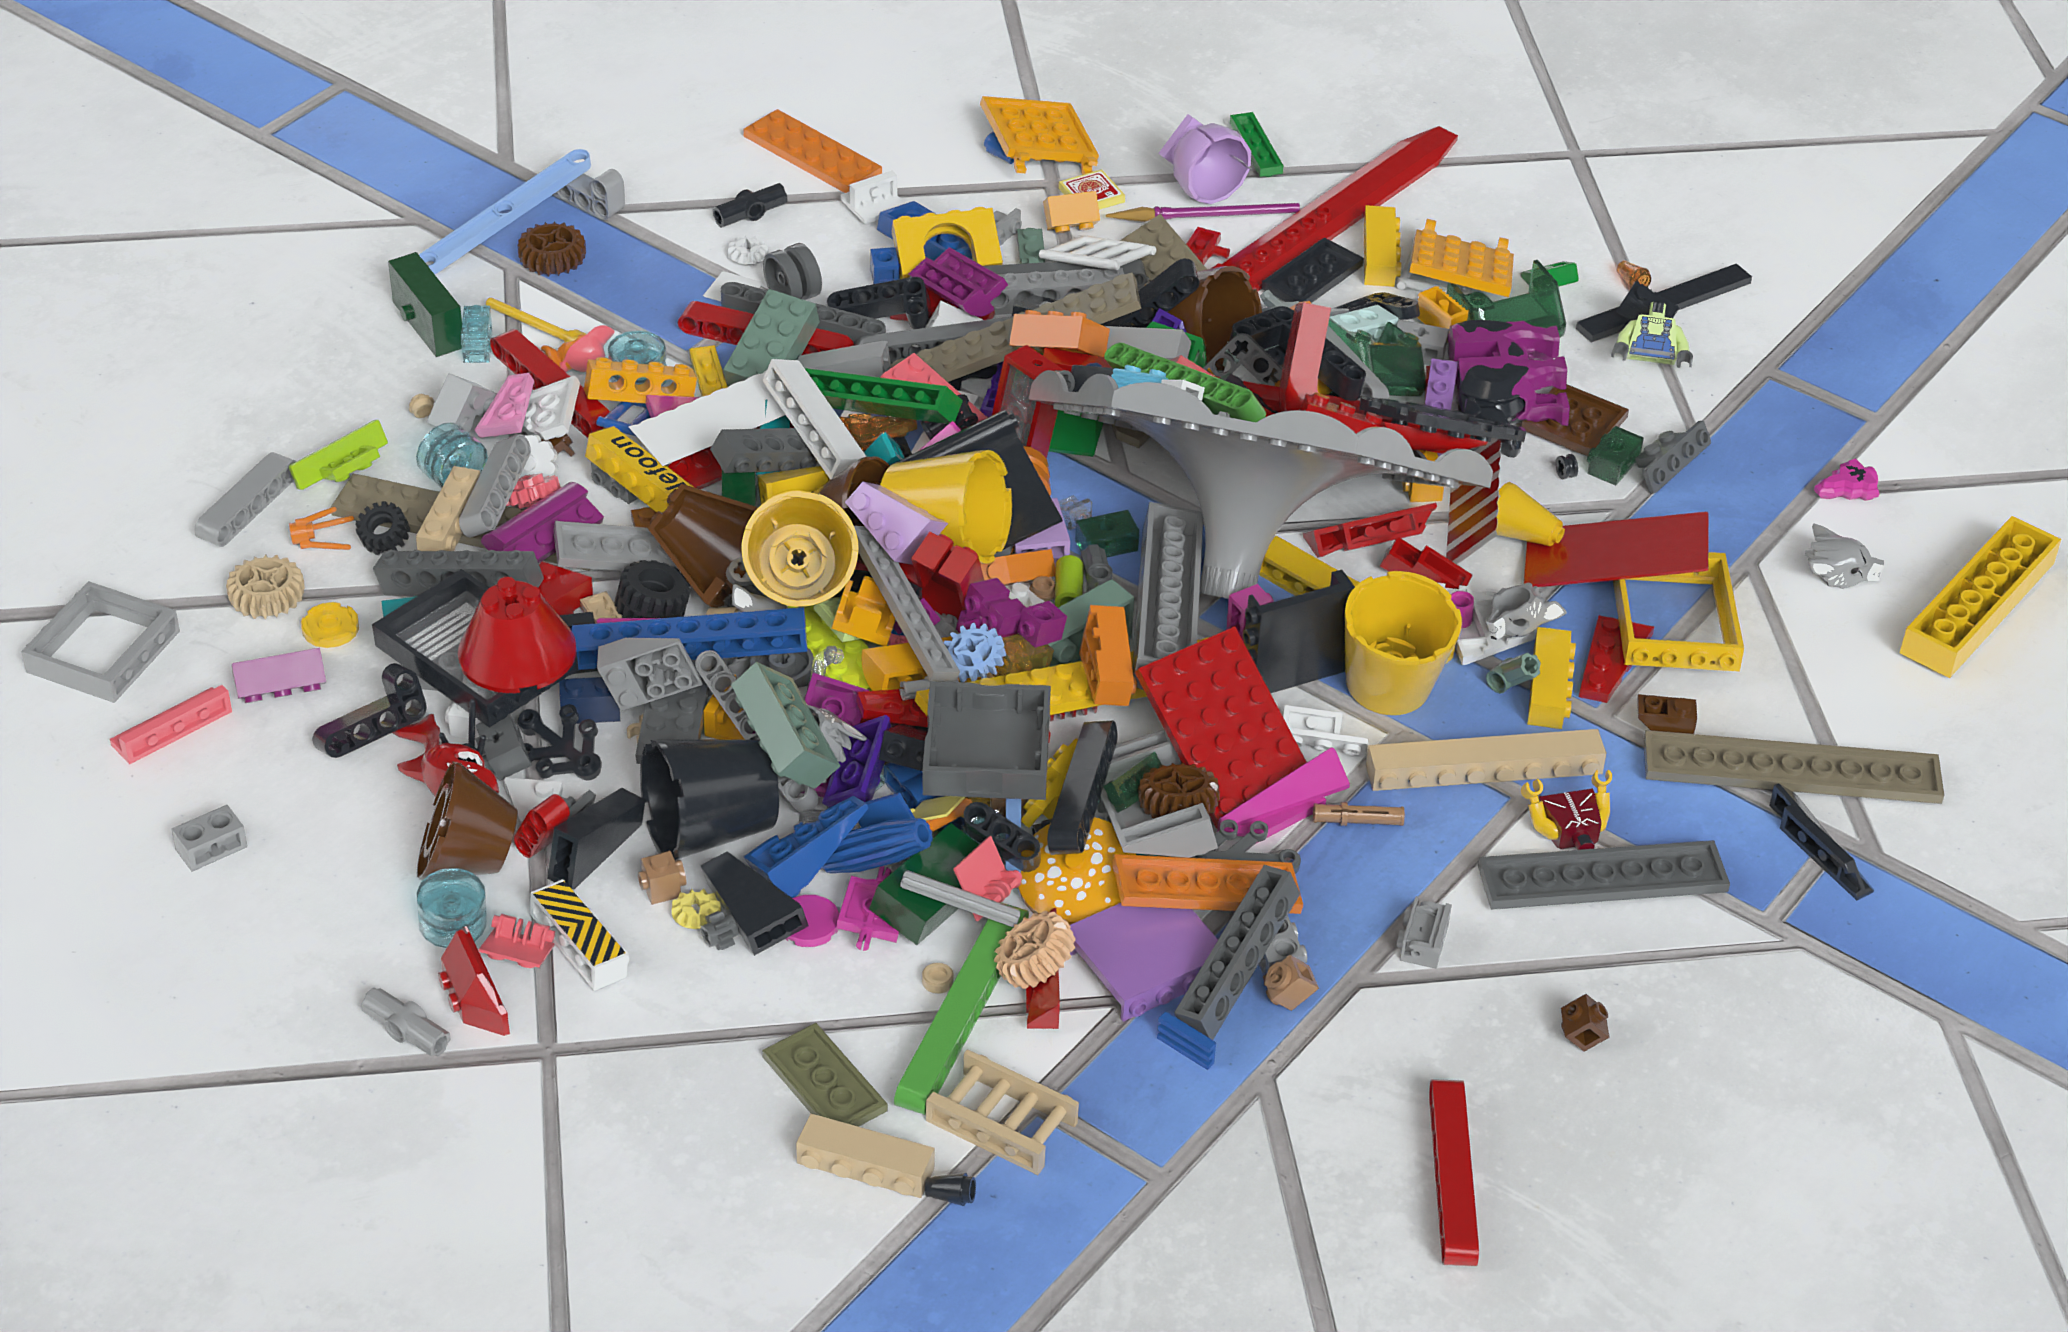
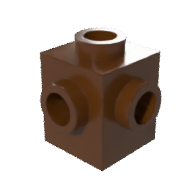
M1584 994L1561 1007L1563 1021L1561 1027L1564 1035L1582 1051L1585 1052L1610 1038L1607 1024L1608 1012L1601 1002H1596L1589 995Z

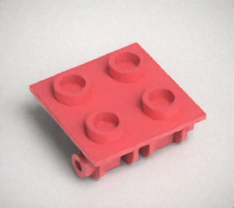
M992 836L987 837L953 868L962 890L999 903L1003 902L1010 895L1013 888L1021 885V873L1017 870L1006 871ZM973 913V916L976 921H979L983 917Z
M505 914L500 916L494 915L491 925L494 929L481 945L478 952L485 953L488 957L495 960L508 959L515 961L518 965L525 968H539L555 945L553 943L555 931L550 930V926L534 923L532 929V921H528L523 935L521 934L523 919L518 920L515 929L516 917Z

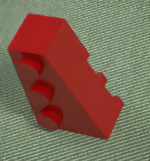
M1314 392L1313 396L1306 393L1299 410L1316 412L1332 417L1348 426L1356 434L1370 427L1387 428L1386 424L1382 422L1383 418L1371 412H1367L1366 415L1355 412L1356 408L1344 402H1340V405L1329 402V397Z

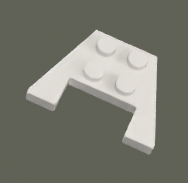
M1438 583V584H1440L1442 587L1445 588V584H1444V583ZM1459 585V589L1445 588L1450 594L1456 591H1465L1474 597L1473 618L1481 637L1457 640L1455 648L1462 665L1470 664L1536 638L1537 628L1524 637L1504 635L1499 640L1491 639L1486 620L1493 611V596L1500 590L1487 589L1486 593L1471 591L1470 586Z

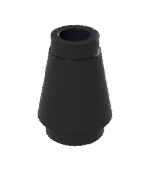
M967 1173L927 1177L925 1183L926 1197L961 1206L974 1202L976 1194L975 1177L968 1176Z

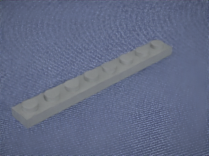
M854 526L858 539V552L930 681H957L960 671L899 563L890 557L865 526Z

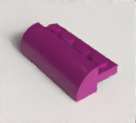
M950 247L935 261L926 257L908 274L910 277L922 278L926 289L970 315L978 317L985 316L995 310L990 302L998 297L1008 286L1003 277Z
M569 482L485 534L481 539V543L488 551H534L536 559L540 563L556 552L554 537L555 521L601 524L604 516L586 498L588 494L586 488L576 482Z

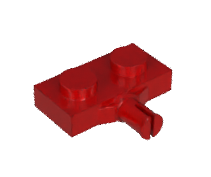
M1197 227L1186 243L1203 265L1213 255L1228 259L1230 254V248L1217 246L1221 240L1220 232L1202 227Z

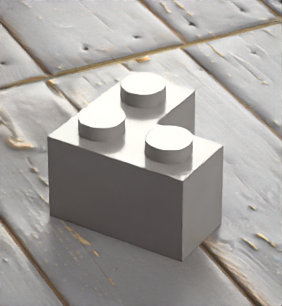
M448 373L427 422L452 435L465 439L468 432L472 429L475 416L483 417L497 393L477 383Z

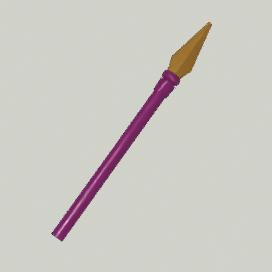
M1284 203L1186 208L1138 207L1106 214V217L1146 222L1159 214L1167 220L1184 217L1296 213L1300 210V204Z

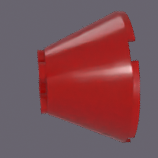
M503 577L498 580V584L490 587L483 594L459 644L458 660L462 672L474 684L495 692L520 693L519 688L537 685V689H540L561 678L571 668L576 658V640L571 629L543 597L538 587L526 582L515 581L512 577Z

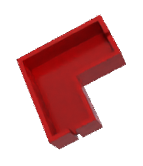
M929 531L911 558L913 565L898 563L908 581L922 588V599L924 598L934 611L940 615L943 613L953 615L958 620L961 611L967 610L964 601L970 584L984 581L979 556L969 547L953 546L954 542L946 535L939 534L938 536Z

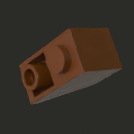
M1638 694V719L1651 731L1694 734L1697 723L1696 699Z

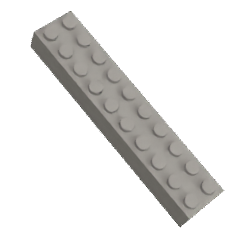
M1149 502L1142 532L1132 664L1133 676L1136 677L1137 687L1142 690L1144 689L1135 674L1138 668L1197 643L1203 513L1201 511Z

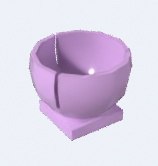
M1187 114L1159 152L1162 157L1174 164V177L1185 193L1196 201L1208 204L1229 198L1242 186L1250 170L1247 166H1251V150L1237 131L1215 123L1203 125L1189 114Z

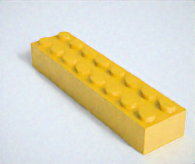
M2011 516L1906 628L1900 654L1951 678L2053 566L2061 539Z

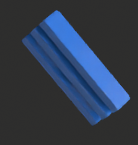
M1166 1011L1159 1017L1158 1022L1161 1024L1158 1025V1031H1160L1157 1034L1158 1040L1206 1070L1214 1064L1215 1041Z

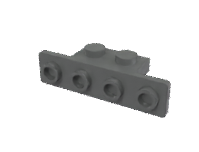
M1704 421L1696 422L1686 432L1674 433L1673 431H1666L1661 433L1656 441L1646 446L1644 451L1635 458L1638 468H1644L1643 475L1650 493L1658 492L1711 444L1710 434Z

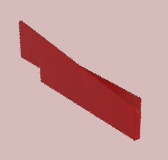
M1437 503L1306 532L1302 535L1317 558L1344 548L1345 552L1393 541L1397 537L1402 539L1423 533L1427 526L1425 523L1431 512L1436 510Z
M1056 908L1051 909L1049 913L1055 912L1057 914ZM1059 969L1055 972V976L1051 975L1048 977L1045 983L1040 981L1036 987L1029 985L1026 988L1027 1029H1059Z

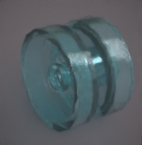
M625 332L616 336L609 343L608 359L614 362H622L629 359L638 362V364L659 362L667 366L665 362L666 346L658 335L651 332ZM620 375L612 376L610 378V381H618L620 379ZM638 378L635 384H643L647 378Z
M451 422L443 423L433 428L423 438L418 447L416 460L419 469L442 488L453 466L480 470L481 474L488 460L486 448L480 441L470 436L460 425Z
M448 868L429 874L420 883L417 890L419 930L427 941L435 946L447 948L456 931L465 926H468L474 942L483 934L487 925L485 886L479 877L467 870Z

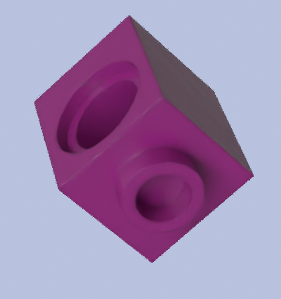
M1051 601L1023 608L1017 632L1035 648L1062 640L1067 615Z

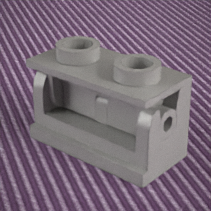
M1416 896L1413 907L1406 908L1403 925L1407 926L1406 930L1400 929L1397 940V947L1402 948L1400 961L1437 969L1449 926L1452 904L1446 903V905L1424 901L1418 906L1419 897Z

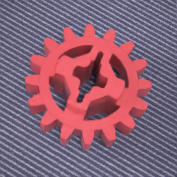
M543 473L522 476L518 479L506 506L517 505L518 509L532 506L561 488L558 477L555 475L543 477Z

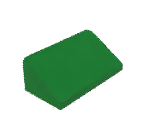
M1562 261L1521 273V277L1535 292L1579 281L1577 263Z

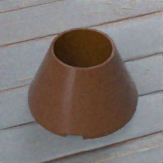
M453 761L441 781L433 803L435 809L430 823L427 822L417 864V877L422 881L498 873L506 860L514 836L518 816L517 808L461 763Z

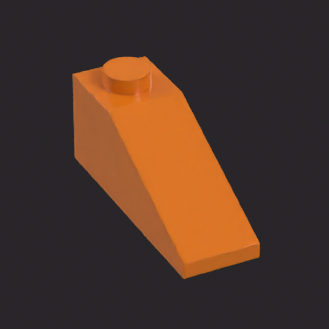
M1052 549L996 557L995 561L991 563L981 564L984 580L998 578L1005 586L1014 583L1033 582L1035 578L1040 576L1052 578L1055 577L1056 569Z

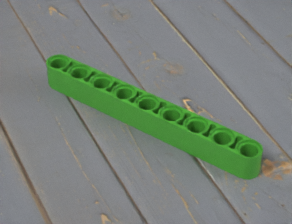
M1116 343L1105 352L1104 358L1111 368L1124 369L1125 365L1140 368L1142 373L1148 374L1150 369L1159 370L1166 373V378L1169 380H1185L1204 387L1202 402L1214 415H1218L1221 411L1230 414V418L1250 422H1258L1266 417L1265 409L1249 389L1125 343Z
M1002 903L1020 910L1017 925L1023 921L1024 917L1029 918L1028 910ZM988 918L898 1084L894 1097L895 1106L926 1115V1100L932 1092L939 1094L1001 977L999 970L996 968L998 963L994 962V958L998 954L994 951L1001 946L998 942L1006 937L1005 932L1011 931L1014 927Z

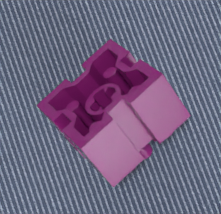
M998 578L971 583L964 601L967 610L961 611L955 629L961 633V626L968 630L972 623H975L977 629H980L983 624L987 625L988 630L995 628L1005 645L1006 656H1003L1002 660L1014 658L1021 642V638L1017 635L1022 610L1026 607L1017 598H1009L1010 590Z

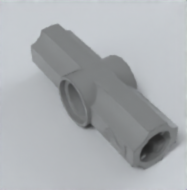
M372 988L366 993L365 999L361 1003L362 1011L383 1024L388 1034L395 1041L403 1043L407 1040L430 1056H440L446 1050L451 1040L450 1033L429 1020L424 1010L413 1001H408L405 1004L381 988Z

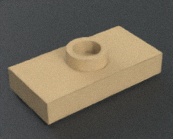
M607 591L580 599V605L584 612L593 611L595 624H597L598 618H622V615L616 611L617 607Z

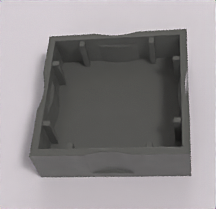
M930 681L927 711L928 733L925 738L923 759V795L1046 800L1051 686L1019 684L989 686L967 682Z

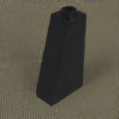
M620 788L554 827L547 879L553 882L564 880L571 889H576L642 825L646 799L624 788Z
M728 851L700 865L708 886L715 893L717 900L720 901L727 915L731 914L734 917L740 935L754 956L809 926L800 903Z

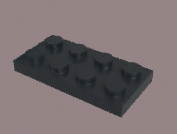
M1324 237L1263 280L1262 290H1269L1275 297L1285 302L1310 301L1312 303L1363 266L1364 258Z

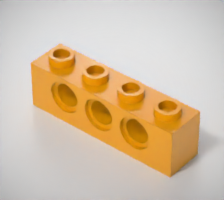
M598 357L596 360L588 359L584 391L588 399L645 403L646 395L694 397L697 376L692 368L684 364H676L673 367L664 366V364L659 362L638 364V362L629 359L622 362H614L605 357ZM620 375V379L618 381L609 382V379L612 376ZM638 378H647L643 384H635ZM668 379L673 380L669 386H661L663 381Z

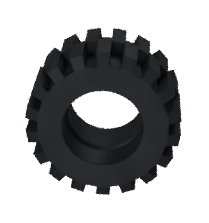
M640 560L639 563H630V566H626L621 574L614 602L617 607L616 611L622 615V618L684 617L691 593V585L683 574L679 572V569L671 567L667 563H660L656 560Z

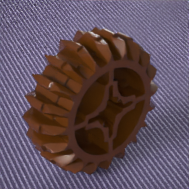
M555 221L552 224H547L546 222L544 225L535 224L534 228H527L526 232L521 233V238L518 239L517 246L520 262L523 263L524 268H529L530 272L537 271L538 275L547 274L549 277L551 274L559 276L563 272L569 274L570 269L577 270V266L582 265L583 259H585L586 242L584 236L581 235L580 230L574 228V225L566 226L565 222L561 224H556Z
M1184 762L1181 765L1171 763L1169 766L1160 765L1159 769H1150V773L1143 774V779L1140 780L1138 787L1140 807L1144 809L1145 814L1151 815L1152 819L1203 803L1209 815L1215 812V807L1218 806V801L1220 800L1218 779L1214 777L1213 772L1206 771L1205 767L1197 768L1196 764L1185 765Z

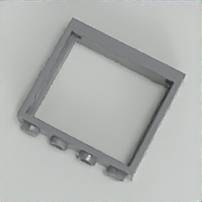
M88 581L21 651L26 673L115 703L180 632L176 610ZM95 610L147 627L104 675L51 657Z

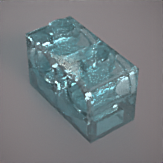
M464 306L461 331L463 363H490V340L493 332L490 306Z

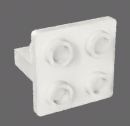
M893 170L850 184V192L841 194V201L864 224L879 220V214L882 211L905 204L897 196V174Z

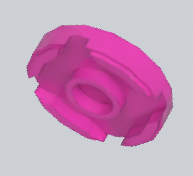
M801 895L793 898L802 906L809 926L786 938V940L790 939L795 942V945L800 947H816L829 942L831 936L835 932L837 934L839 930L836 928L839 917L836 905L827 898L818 895Z

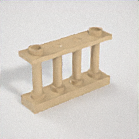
M967 1049L964 1053L963 1074L965 1076L948 1097L932 1092L926 1100V1121L1039 1175L1045 1167L1046 1146L1043 1144L1061 1121L1072 1127L1077 1125L1079 1102L1073 1100L1068 1095L1060 1094L997 1064L984 1055H978ZM978 1081L993 1089L975 1111L959 1103ZM1005 1094L1020 1101V1104L1004 1124H999L987 1118ZM1035 1108L1049 1116L1033 1137L1029 1138L1016 1132L1015 1130L1031 1109Z

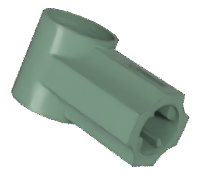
M1528 652L1515 658H1506L1487 673L1486 681L1494 692L1501 694L1510 687L1538 676L1541 663L1536 655H1530Z

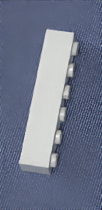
M772 359L762 381L830 480L857 460L866 457L800 361Z

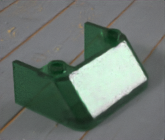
M1538 259L1533 260L1527 294L1492 302L1482 292H1473L1465 295L1456 284L1448 282L1446 294H1449V297H1452L1455 302H1459V305H1462L1465 310H1469L1467 321H1525L1530 325L1542 328L1557 326L1560 338L1565 334L1567 323L1558 283Z
M1329 318L1328 326L1386 386L1390 396L1420 397L1423 395L1427 385L1422 345L1418 342L1419 338L1417 336L1404 332L1393 323L1387 322L1378 342H1375L1371 339L1372 335L1360 329L1357 332L1348 331Z

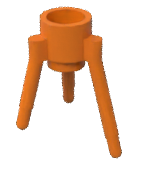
M331 507L305 518L295 519L294 523H289L293 545L300 544L301 549L350 550L351 545L312 542L310 539L315 538L314 530L351 522L354 520V517L348 516L316 524L312 523L314 520L336 512L337 508Z

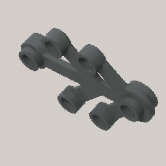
M1227 819L1221 823L1220 830L1214 834L1218 847L1226 840L1236 838L1238 825L1235 821ZM1262 821L1252 823L1250 832L1227 851H1215L1216 849L1200 857L1205 859L1286 862L1284 858H1292L1294 861L1290 863L1293 865L1295 874L1299 871L1301 863L1300 855L1292 849L1282 850L1279 854L1246 852L1257 842L1264 841L1267 838L1268 826ZM1230 827V828H1232L1234 831L1231 832V833H1228V832L1224 831V828ZM1262 829L1264 833L1257 834L1254 830Z

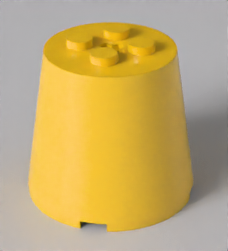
M980 450L892 464L886 470L880 485L908 500L909 503L926 510L932 516L947 522L948 525L940 534L949 537L954 542L953 546L958 545L962 548L966 546L973 549L978 554L981 564L995 561L994 555L996 552H1002L1011 525L1012 493L1011 488H1006L1004 476L1008 472L1004 462L997 453L991 450Z
M790 491L772 497L753 513L746 525L742 539V558L749 578L768 598L788 606H813L834 597L848 583L857 563L858 539L849 516L834 501L821 494ZM794 554H797L798 557L800 555L804 557L803 565L798 566V564L793 565L791 563Z
M1390 571L1387 572V576L1374 579L1370 576L1364 579L1351 591L1345 607L1346 685L1352 697L1368 710L1383 715H1403L1415 711L1428 699L1459 638L1462 626L1460 609H1457L1452 602V595L1437 582L1415 573Z

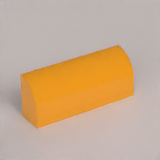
M951 636L941 638L943 642L952 641ZM909 643L862 649L863 673L869 687L873 691L904 689V687H900V682L922 680L927 676ZM967 678L965 682H970L971 679Z

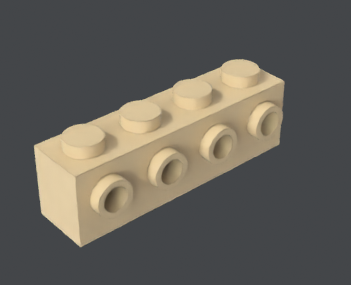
M453 466L416 535L417 550H455L463 534L459 526V519L480 476V470Z

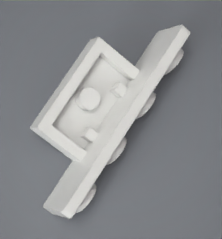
M1285 705L1283 718L1299 747L1310 745L1320 751H1326L1333 747L1334 749L1343 750L1344 753L1349 755L1367 753V738L1340 735L1343 713Z

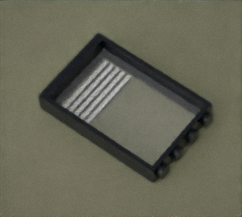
M460 569L373 623L374 641L376 647L404 667L415 672L419 678L468 713L470 700L475 699L476 718L490 728L500 720L505 719L508 714L513 713L543 692L549 690L555 684L572 675L579 669L576 653V658L571 668L557 681L540 689H537V685L519 688L520 693H502L484 689L470 681L461 670L458 660V647L483 594L489 587Z

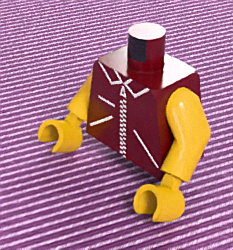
M1598 770L1593 774L1591 781L1597 788V793L1591 788L1539 796L1538 798V795L1543 791V784L1539 779L1534 780L1532 784L1535 792L1530 790L1528 782L1523 784L1521 794L1526 799H1530L1531 804H1528L1535 830L1552 840L1559 849L1573 847L1576 850L1594 849V844L1599 841L1600 832L1606 829L1610 816V793H1606V786L1612 780L1611 771H1606L1605 782L1598 779Z

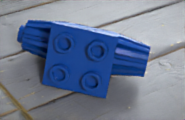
M900 793L867 801L865 803L869 809L858 821L861 828L851 830L847 834L846 838L841 841L822 869L827 873H851L901 862L931 846L933 838L930 825L926 823V820L914 817Z

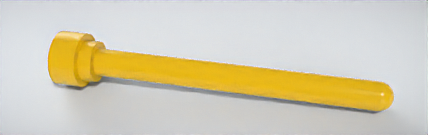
M494 298L486 300V305L489 308L564 340V343L576 340L579 335H586V333L577 329L564 330Z

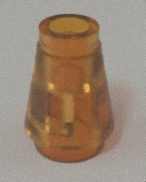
M1626 260L1621 261L1617 266V273L1620 274L1630 288L1635 281H1639L1640 284L1647 287L1650 285L1652 278L1647 268Z

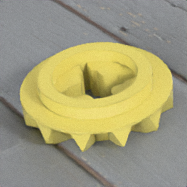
M692 888L688 894L680 892L678 899L672 901L671 909L675 922L689 929H701L702 925L707 924L705 916L721 911L720 901H717L715 893L707 894L705 889H702L700 892H694ZM693 904H698L700 907L699 913H696V910L692 907Z

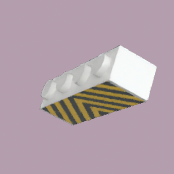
M560 880L531 892L530 915L538 924L550 926V930L555 931L553 943L594 991L627 978V963H629L627 950L624 946H620L612 937L610 930L599 922L594 911L591 908H587L581 901L576 890L571 889L564 880Z

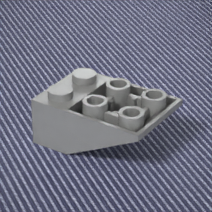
M623 638L598 647L597 669L621 711L703 685L701 677L679 638Z

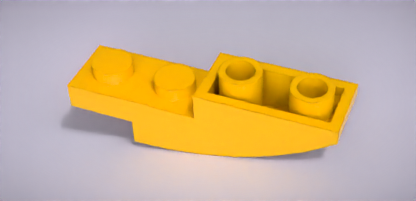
M1077 738L1069 746L1063 743L1053 755V758L1048 760L1046 800L1029 799L1023 807L1027 812L1021 819V822L1028 828L1042 814L1048 819L1053 818L1078 741Z

